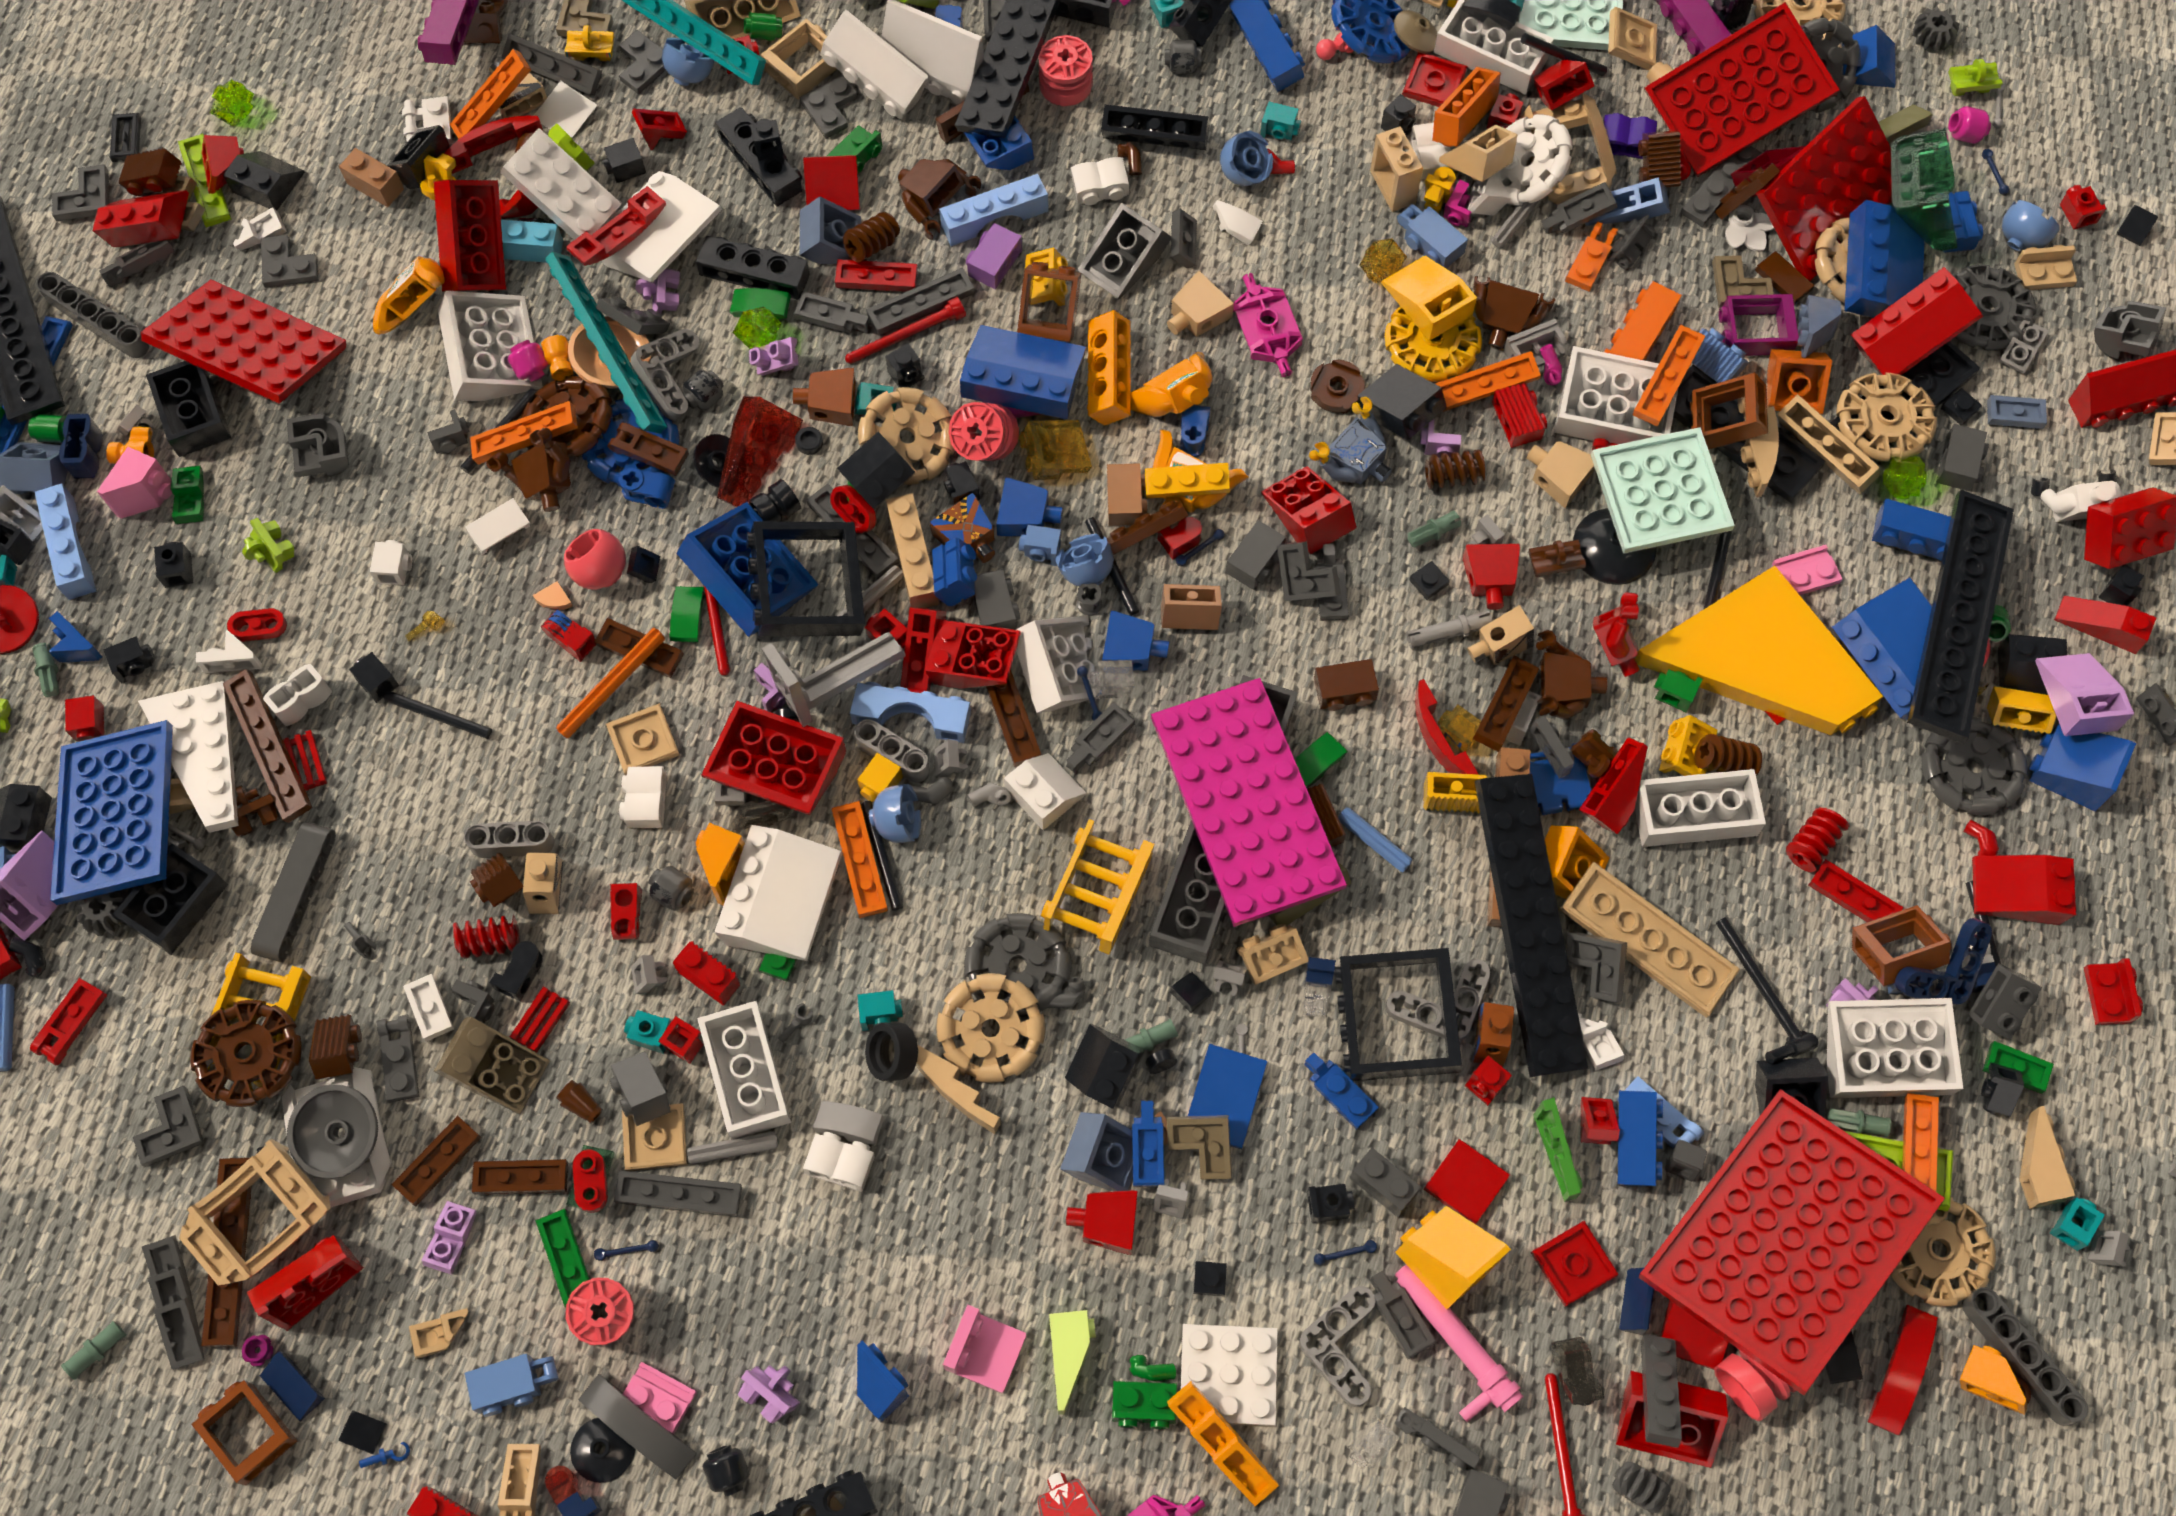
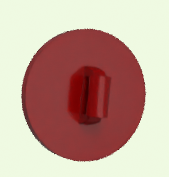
M0 585V654L14 652L26 645L35 634L39 623V611L34 599L23 589L12 585Z

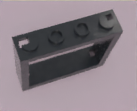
M753 521L751 532L746 533V548L751 549L752 558L748 559V573L753 575L754 583H751L750 597L751 600H756V609H753L754 625H758L759 637L861 636L865 626L855 522ZM764 540H839L847 616H771Z
M1449 948L1340 956V966L1335 967L1336 985L1342 984L1343 995H1338L1337 1001L1339 1014L1345 1013L1346 1024L1340 1025L1341 1042L1348 1044V1054H1343L1344 1071L1350 1072L1352 1081L1461 1073L1462 1060ZM1436 963L1447 1058L1360 1064L1350 970Z

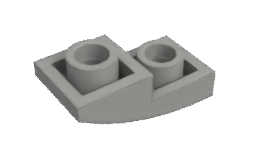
M2022 321V323L2019 326L2021 331L2024 328V326L2029 325L2030 321ZM2033 323V326L2025 328L2026 331L2030 330V333L2026 336L2025 331L2022 341L2014 337L2012 338L1999 362L2022 374L2025 373L2049 330Z
M822 1101L813 1124V1129L819 1134L830 1132L844 1136L848 1142L858 1141L866 1144H876L885 1117L882 1114L864 1108Z

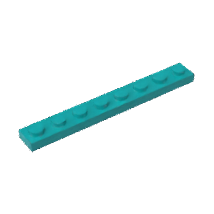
M622 0L751 85L760 84L767 60L675 1Z
M551 252L545 258L551 268L550 272L561 285L564 297L573 306L576 318L585 327L588 339L597 348L600 360L609 369L612 381L621 390L624 402L633 411L637 425L644 431L661 433L667 428L666 423L633 369L602 312L596 309L597 303L571 258Z

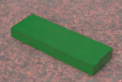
M562 1209L535 1221L564 1307L566 1308L572 1291L582 1282L590 1280L567 1210Z

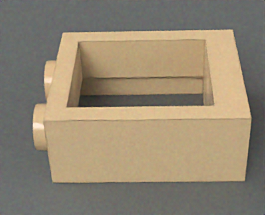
M808 19L803 20L761 54V57L767 60L764 71L798 100L800 99L799 97L808 93L837 69L829 66L821 59L800 76L784 62L808 42L821 52L823 42L827 36L819 25H813Z
M1399 126L1376 134L1370 172L1392 212L1408 207L1411 204H1416L1423 166L1404 131Z

